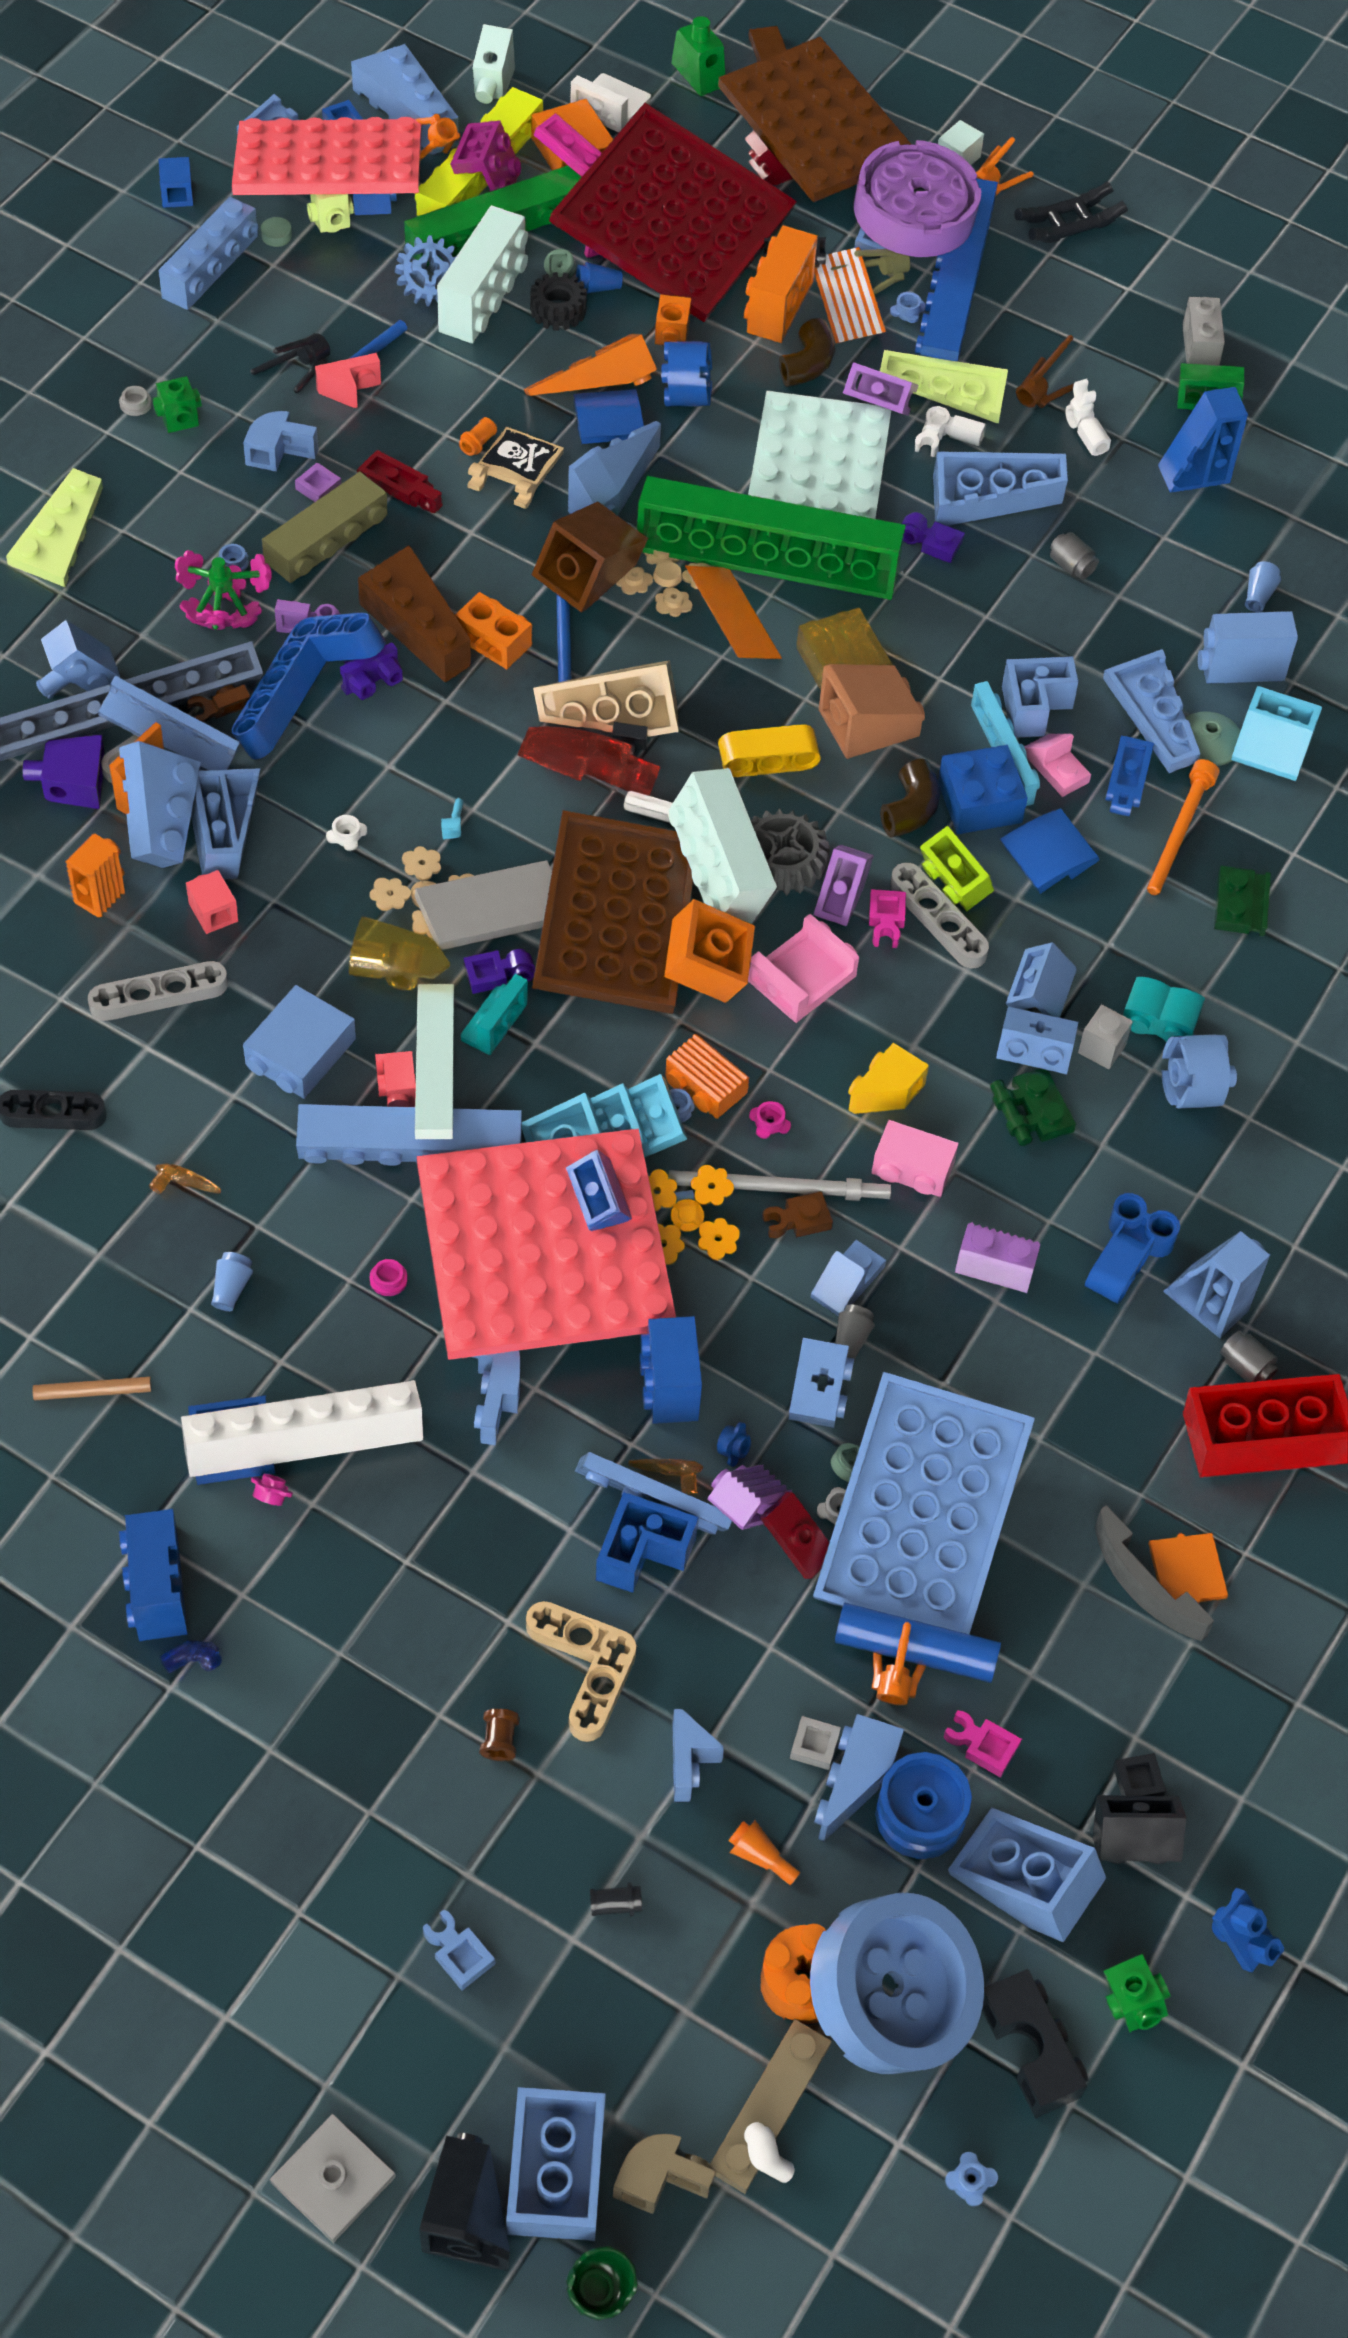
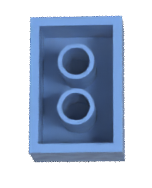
M518 2087L506 2220L507 2235L595 2241L605 2093Z

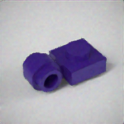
M918 512L907 515L901 523L906 525L903 539L905 543L911 545L917 542L922 543L921 552L948 563L952 562L964 539V532L936 521L931 529L928 528L926 517Z
M524 949L512 950L507 954L506 959L501 960L498 950L463 958L472 994L493 990L496 986H501L502 984L507 985L506 976H509L511 979L514 974H517L527 979L528 982L534 978L535 965L533 958Z

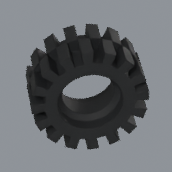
M553 272V277L545 274L543 275V280L536 279L535 285L532 284L530 292V310L532 318H535V322L537 324L543 322V327L546 329L553 325V330L559 331V326H563L564 330H568L570 324L576 327L578 320L582 322L584 314L586 315L587 292L583 282H578V278L575 276L569 279V274L564 272L562 277H558V272ZM552 300H564V301H567V302H564V303H554V302H551V301H552Z

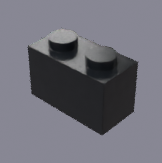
M1097 1795L1093 1841L1099 1860L1116 1864L1125 1863L1126 1861H1149L1154 1864H1164L1168 1861L1182 1862L1187 1818L1179 1796Z

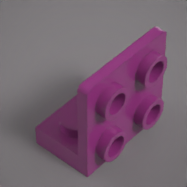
M501 121L467 124L450 163L454 174H472L482 171L490 191L516 183L518 176L521 174V162L512 149L508 133H505Z

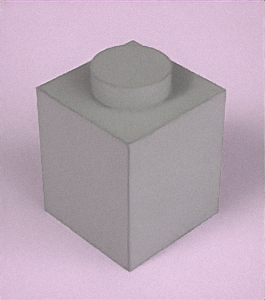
M1101 1004L1084 1029L1078 1053L1110 1069L1127 1044L1133 1021Z

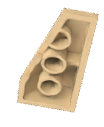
M670 660L533 688L540 722L592 728L606 732H612L614 722L646 726L648 727L649 737L679 732L676 691Z

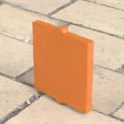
M1179 1533L1175 1538L1149 1541L1148 1545L1157 1581L1175 1600L1185 1592H1188L1198 1604L1204 1601L1227 1599L1228 1592L1212 1533L1184 1536V1534Z

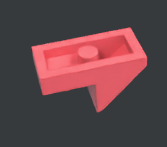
M377 353L315 366L318 394L353 408H358L357 390L381 385L380 360Z

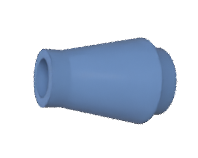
M1262 561L1251 568L1245 607L1248 610L1262 612L1265 604L1280 584V569L1275 564Z
M224 1252L222 1259L217 1260L212 1306L224 1311H233L237 1299L253 1274L251 1269L252 1261L248 1257L234 1252Z

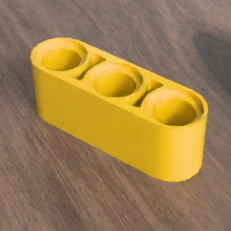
M809 725L733 731L724 734L718 741L723 769L730 768L733 777L804 771L816 767L821 760L815 731Z

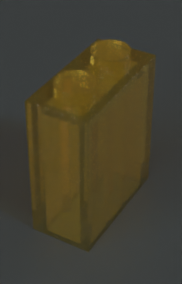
M860 608L842 611L823 619L812 620L798 627L796 648L820 691L823 669L826 665H893Z

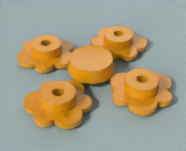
M710 1165L701 1166L698 1170V1177H694L691 1180V1187L696 1190L694 1194L696 1201L684 1199L677 1203L676 1194L674 1193L677 1189L675 1180L668 1179L667 1173L661 1169L654 1170L648 1176L655 1212L659 1211L661 1206L664 1208L673 1207L671 1210V1220L674 1225H667L664 1228L663 1225L658 1224L661 1243L666 1244L665 1247H662L666 1265L675 1263L678 1257L677 1253L684 1250L685 1244L680 1240L681 1231L691 1232L699 1228V1235L701 1236L698 1246L701 1250H707V1254L712 1260H721L725 1253H735L737 1249L735 1242L740 1236L739 1229L734 1225H727L726 1220L723 1218H717L714 1223L710 1221L703 1222L704 1211L701 1205H706L710 1202L715 1206H719L723 1203L724 1197H728L733 1193L734 1185L729 1179H726L727 1172L725 1169L718 1168L715 1170ZM712 1185L714 1189H710L708 1186ZM658 1190L660 1193L655 1194L654 1191ZM715 1238H720L721 1241L718 1242Z

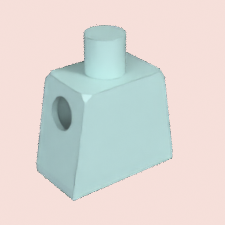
M484 24L473 63V78L476 99L481 103L489 104L493 98L499 99L506 95L515 70L513 29ZM494 53L498 57L496 62L492 61Z

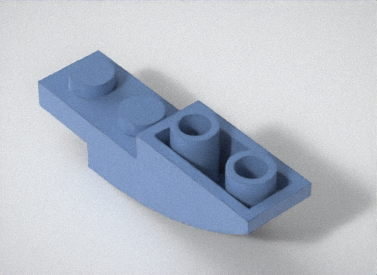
M519 1351L472 1357L478 1359V1373L483 1374L481 1394H486L484 1405H477L474 1428L480 1429L482 1444L496 1445L502 1411L518 1413L520 1398Z

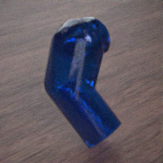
M188 1640L159 1656L168 1674L191 1661H199L202 1669L205 1671H211L222 1663V1657L218 1654L219 1648L213 1642Z

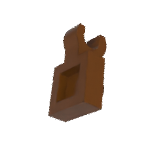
M245 684L236 688L234 685H228L216 691L212 700L202 696L191 697L187 701L186 707L187 709L195 706L202 708L204 713L194 718L206 723L213 717L218 719L242 710L250 699V695Z

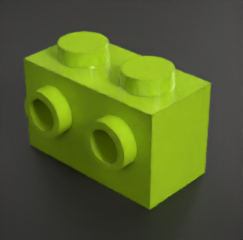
M948 826L920 846L925 860L921 864L932 880L937 878L941 880L945 885L942 891L954 905L960 903L967 912L994 892L988 873Z

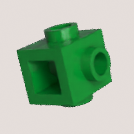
M187 376L156 383L157 397L153 398V405L157 417L162 416L167 432L171 433L199 426L197 408L202 407L198 389L191 388Z
M1143 1954L1104 1970L1111 1992L1110 1995L1105 1996L1108 2006L1116 2021L1121 2018L1124 2019L1129 2032L1136 2029L1145 2030L1152 2028L1162 2018L1168 2016L1164 2001L1171 1997L1160 1973L1152 1975Z

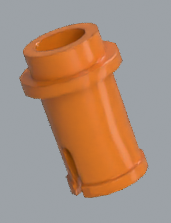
M487 417L480 419L479 423L470 431H466L461 435L459 441L460 449L466 455H478L482 451L483 445L497 433L496 424Z

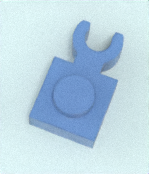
M443 1910L440 1912V1919L447 1926L443 1932L437 1933L426 1923L423 1926V1934L430 1944L442 1947L435 1953V1959L461 1991H463L495 1965V1958L469 1927L458 1934L455 1931L453 1916L448 1911Z

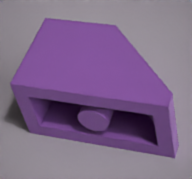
M844 845L834 848L813 915L847 926L864 889L874 855Z

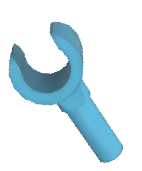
M460 798L455 800L451 818L441 819L443 839L461 837L460 815L464 801Z

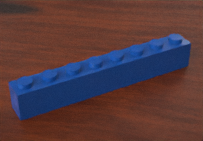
M976 178L979 188H981V199L973 230L961 246L951 252L937 256L935 268L940 269V271H933L930 289L935 290V292H928L925 311L930 313H923L920 332L925 334L924 336L918 335L915 348L916 355L959 361L993 213L998 182Z

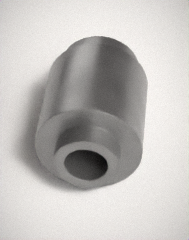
M1072 532L1065 535L1060 534L1051 544L1050 548L1052 551L1050 557L1074 578L1079 577L1081 580H1084L1098 566L1099 559L1095 557V551Z
M1237 1331L1227 1340L1220 1351V1354L1225 1357L1224 1362L1247 1382L1271 1380L1278 1371V1368L1275 1366L1278 1358L1250 1334L1244 1335L1241 1331Z

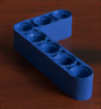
M364 612L305 618L295 625L232 727V734L240 742L251 759H261L273 750L326 662L367 659L382 651L386 640L370 616Z

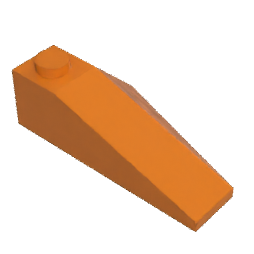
M630 334L595 351V357L589 356L572 363L568 370H560L525 388L524 391L526 395L533 396L622 385L631 382L634 383V386H638L652 379L650 373L656 371L657 367L642 334Z

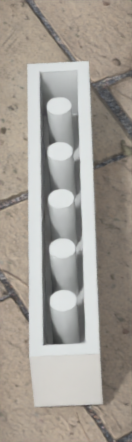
M415 1380L181 1417L189 1477L423 1440L422 1407Z

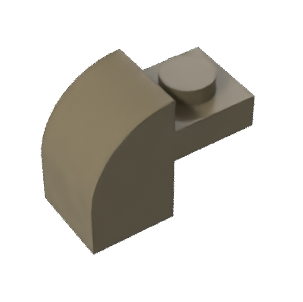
M672 2134L653 2135L638 2142L627 2154L614 2184L613 2198L654 2214L666 2182L707 2199L714 2183L716 2171L710 2169V2164L701 2157L693 2154H686L685 2157L679 2156L681 2137Z

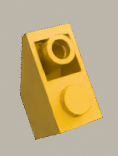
M892 1043L885 1053L880 1051L876 1054L869 1066V1071L864 1077L859 1075L852 1082L848 1094L851 1095L849 1111L859 1114L905 1109L925 1086L929 1065L895 1043Z

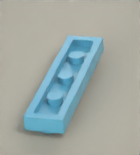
M988 681L977 683L974 687L971 707L991 747L1008 744L1028 797L1026 806L1033 805L1036 791L1040 788L1038 773L1035 769H1031L1027 761L1025 747L1023 744L1018 743L1014 735L1013 723L1009 718L1006 719L1002 711L999 695L993 693Z

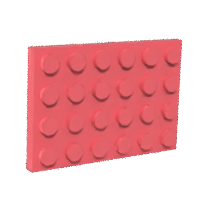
M342 117L337 120H322L320 118L291 120L289 118H280L268 121L250 118L246 121H239L232 178L233 195L419 193L421 124L411 117H400L398 119L371 117L367 120H352L348 117Z

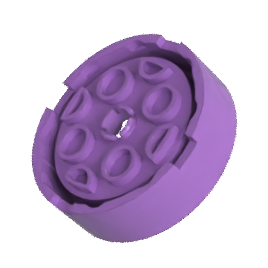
M916 140L915 145H900L899 141L886 144L873 151L861 167L854 199V213L857 222L873 241L899 254L914 257H931L951 252L961 246L973 230L981 199V188H979L976 180L977 174L963 157L939 144ZM920 187L923 188L924 190H926V191H916V193H914V189H918V188H920Z

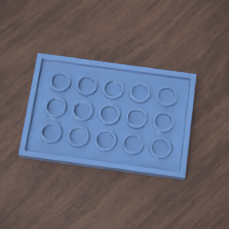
M883 1372L813 1598L843 1607L844 1602L970 1634L1035 1418Z

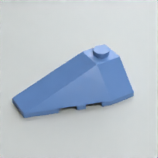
M655 421L630 433L628 439L623 441L615 438L611 440L610 447L605 449L599 446L592 448L569 466L568 512L571 514L598 501L618 516L660 447L661 424Z

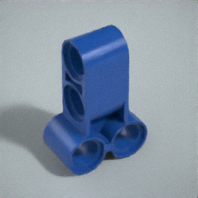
M1124 1193L1115 1200L1109 1220V1229L1113 1236L1091 1269L1084 1285L1116 1304L1121 1302L1150 1255L1164 1257L1173 1251L1180 1230V1222L1173 1213L1165 1210H1158L1152 1214L1147 1213L1146 1202L1142 1197L1134 1193ZM1121 1214L1131 1215L1134 1219L1125 1218ZM1155 1231L1163 1232L1167 1236H1159Z

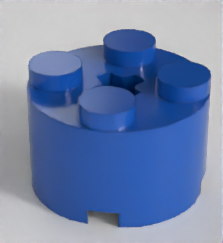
M703 341L664 342V359L668 361V363H662L661 368L662 383H667L668 388L664 390L665 407L710 406L712 399V381H710L712 352L710 343Z

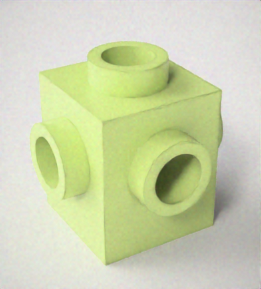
M310 194L311 203H307L308 217L311 222L316 223L321 233H334L340 229L350 227V215L353 214L354 209L352 199L348 194Z

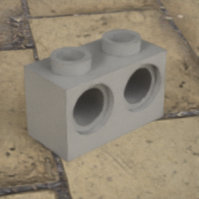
M1189 297L1183 320L1187 364H1220L1225 343L1220 298Z

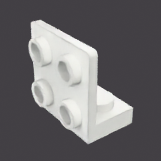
M601 73L593 82L578 75L571 81V103L587 99L603 125L617 132L623 129L644 103L648 104L651 101V94L604 73Z

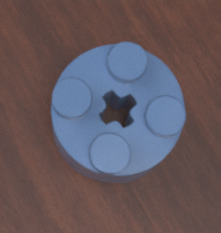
M1191 1035L1170 1037L1168 1039L1162 1059H1169L1168 1070H1162V1083L1165 1096L1170 1105H1177L1176 1108L1219 1107L1224 1105L1229 1087H1234L1237 1081L1236 1069L1229 1063L1227 1053L1228 1040L1225 1035Z

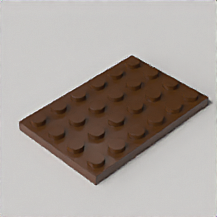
M821 36L719 77L718 87L812 202L858 184L860 170L864 161L879 147L899 141L900 145H912Z
M565 810L562 811L532 989L670 1014L674 1013L678 982L664 977L672 919L690 903L693 885L692 870L687 857L681 851L680 840L676 831Z

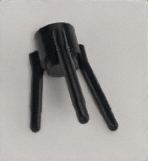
M314 333L307 338L274 348L273 352L275 354L290 352L251 369V374H258L298 356L303 364L314 365L294 387L293 391L298 393L316 374L315 366L327 364L325 358L330 355V346L321 334Z

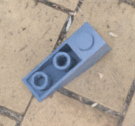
M859 1714L856 1715L853 1728L845 1725L838 1749L845 1751L841 1764L835 1762L832 1764L826 1786L833 1788L829 1801L821 1799L814 1823L821 1825L818 1840L825 1841L881 1788L885 1774L895 1762L904 1731L903 1728Z

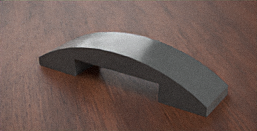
M1107 1505L1100 1510L1095 1524L1096 1535L1106 1563L1120 1585L1140 1607L1164 1625L1199 1641L1204 1640L1208 1636L1214 1620L1188 1592H1185L1175 1600L1128 1550L1133 1533Z

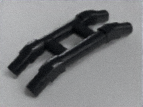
M1107 181L1096 189L1093 188L1075 198L1045 207L1017 208L1014 216L1016 220L1027 221L1028 223H1040L1048 219L1053 227L1031 228L1029 230L1030 240L1053 243L1060 241L1061 238L1106 227L1116 221V218L1126 213L1128 209L1125 203L1121 201L1111 208L1096 213L1094 216L1088 208L1101 202V199L1114 192L1111 184ZM1075 211L1081 220L1066 224L1061 214Z

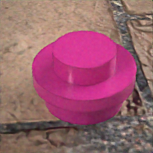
M382 1260L370 1272V1285L380 1295H397L407 1285L406 1269L395 1260Z

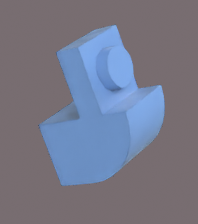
M287 411L270 412L257 418L251 424L243 442L245 464L272 471H277L284 453L315 459L319 450L317 427L290 422V412Z

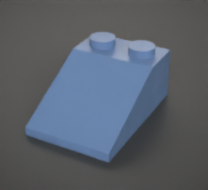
M992 1807L948 1869L952 1877L1028 1928L1061 1942L1065 1941L1106 1879L1094 1847Z

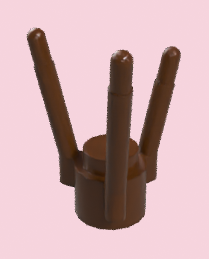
M1072 335L1067 336L1047 361L1044 357H1041L1023 383L1016 388V396L1024 406L1032 408L1037 404L1040 408H1043L1050 401L1073 390L1074 383L1047 395L1049 385L1043 377L1074 338Z

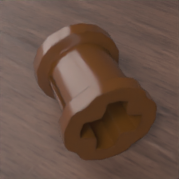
M508 1709L486 1710L483 1717L487 1724L485 1742L480 1745L479 1754L495 1761L514 1759L516 1757V1748L513 1746L514 1731L520 1722L518 1713Z

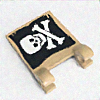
M506 427L479 463L474 462L470 466L468 474L472 475V478L468 482V488L481 491L488 475L516 485L515 492L519 494L514 500V505L526 509L530 505L538 486L564 453V448Z

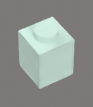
M959 120L939 138L938 144L956 152L972 165L981 157L984 133Z

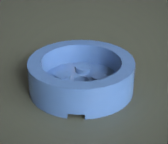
M895 1893L860 1901L838 1913L839 1917L827 1931H823L818 1940L810 1971L813 2007L825 2035L833 2038L836 2044L845 2052L843 2056L860 2068L879 2074H900L931 2069L954 2058L967 2045L977 2028L984 2000V1977L981 1960L970 1934L961 1921L939 1902L914 1893ZM885 1974H889L893 1978L894 1983L898 1984V1988H895L891 1997L883 1990L882 1980Z

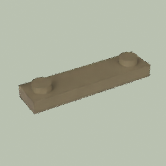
M794 2019L710 2163L709 2168L716 2171L715 2176L746 2194L759 2171L751 2163L749 2157L748 2143L744 2138L746 2128L754 2122L762 2123L772 2130L777 2140L832 2043L831 2040Z

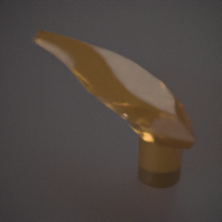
M157 1164L155 1168L158 1173L149 1184V1188L158 1194L164 1191L171 1180L181 1186L194 1187L212 1193H221V1188L210 1180L189 1169L174 1164Z
M640 1459L629 1460L628 1462L629 1466L638 1469L656 1471L668 1476H681L683 1493L688 1495L698 1492L696 1474L702 1471L703 1466L695 1461Z

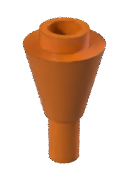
M756 1820L750 1826L743 1821L728 1840L734 1845L729 1853L766 1870H772L790 1886L801 1873L780 1856L781 1853Z

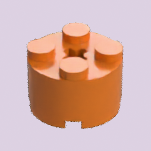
M812 1923L785 1929L771 1941L765 1951L761 1971V1992L768 2007L776 2015L784 2019L785 2017L790 2020L796 2019L802 2024L819 2022L813 2007L810 1979L805 1974L797 1975V1971L802 1970L805 1973H810L816 1945L823 1931H826L823 1926Z

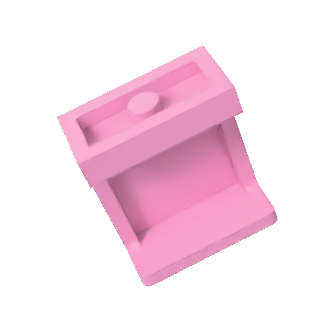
M809 914L804 918L802 930L767 957L763 956L759 951L751 957L748 982L797 1023L856 977L859 956L849 943H844L833 934L826 923L818 921Z

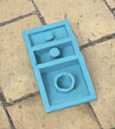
M662 1074L629 1089L622 1083L592 1098L583 1093L522 1122V1131L526 1143L639 1128L644 1157L687 1140L669 1087Z

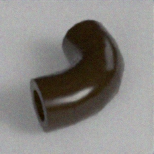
M814 318L801 326L798 334L804 347L803 350L780 356L779 369L782 381L786 387L814 380L830 367L836 350L832 332L824 319Z
M922 758L910 761L901 768L898 777L906 791V796L899 801L881 806L882 826L890 838L910 833L925 826L937 811L941 795L937 776L927 759Z

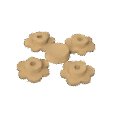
M656 550L653 551V554L644 553L647 556V563L657 565L653 576L649 573H644V569L641 567H633L616 583L617 586L621 587L622 592L627 595H633L636 592H647L648 586L653 583V579L658 585L668 587L663 593L655 596V601L657 602L656 610L661 614L669 613L673 617H678L681 615V612L687 613L692 609L689 594L687 592H680L674 586L680 584L683 579L686 583H691L692 588L698 589L688 570L682 573L681 568L675 563L680 559L669 558V553ZM690 563V564L688 565V566H706V567H713V566L708 565V564H706V563H697V564H696V563Z
M421 846L416 847L414 851L405 852L402 855V862L406 865L405 872L408 875H415L417 879L422 881L414 884L410 890L407 886H403L401 880L393 878L390 881L386 878H378L374 882V889L370 891V898L376 901V906L380 910L388 911L393 907L395 909L403 908L405 901L411 896L414 905L419 908L414 896L415 889L436 884L426 880H429L432 874H437L441 871V865L439 864L440 854L435 850L427 851ZM468 873L463 874L460 877L457 875H452L449 877L448 881L471 877L474 875ZM420 910L414 911L412 913L414 921L412 925L413 931L419 935L427 934L429 938H432Z

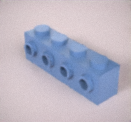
M229 197L159 269L162 299L189 310L258 237L256 209L235 198Z

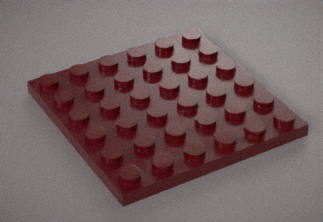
M644 103L553 210L549 222L661 295L691 298L690 314L705 322L763 249L764 238H770L774 235L793 211L797 201L647 103Z

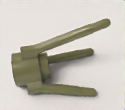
M888 249L856 250L854 252L856 257L881 256L877 259L864 261L866 268L879 265L881 273L890 277L873 288L874 295L895 282L903 281L905 279L903 273H907L910 270V258L908 255L899 254ZM848 265L832 267L831 270H837Z

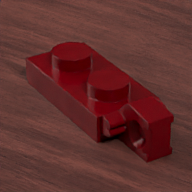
M379 450L375 451L357 469V473L360 471L387 492V494L408 505L411 504L414 507L420 505L422 509L434 514L443 506L442 492L433 488L434 485L428 481V476Z

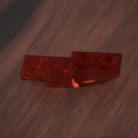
M529 727L517 754L520 757L578 781L582 780L585 773L626 791H634L648 796L652 791L661 768L629 754L632 748L631 744L601 734L564 727Z

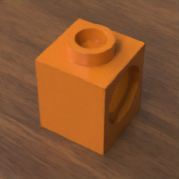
M660 295L656 317L655 344L664 345V342L687 341L691 298Z

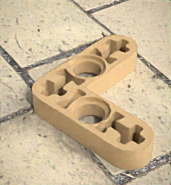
M538 1602L527 1611L526 1629L529 1636L539 1643L591 1662L570 1710L569 1728L572 1735L578 1740L585 1742L594 1741L604 1732L634 1664L636 1642L629 1633L550 1602ZM544 1615L549 1616L550 1624H546L544 1629L538 1628L537 1620H542ZM563 1621L567 1622L564 1626L563 1637H558V1628H562ZM576 1628H585L592 1634V1639L585 1645H577L571 1641L569 1636ZM618 1644H622L625 1646V1653H621L618 1656L614 1669L609 1666L612 1649H615ZM598 1677H607L614 1683V1688L610 1693L602 1695L592 1689L591 1683ZM591 1702L597 1705L594 1711V1723H590L587 1728H583L580 1726V1718L587 1716Z

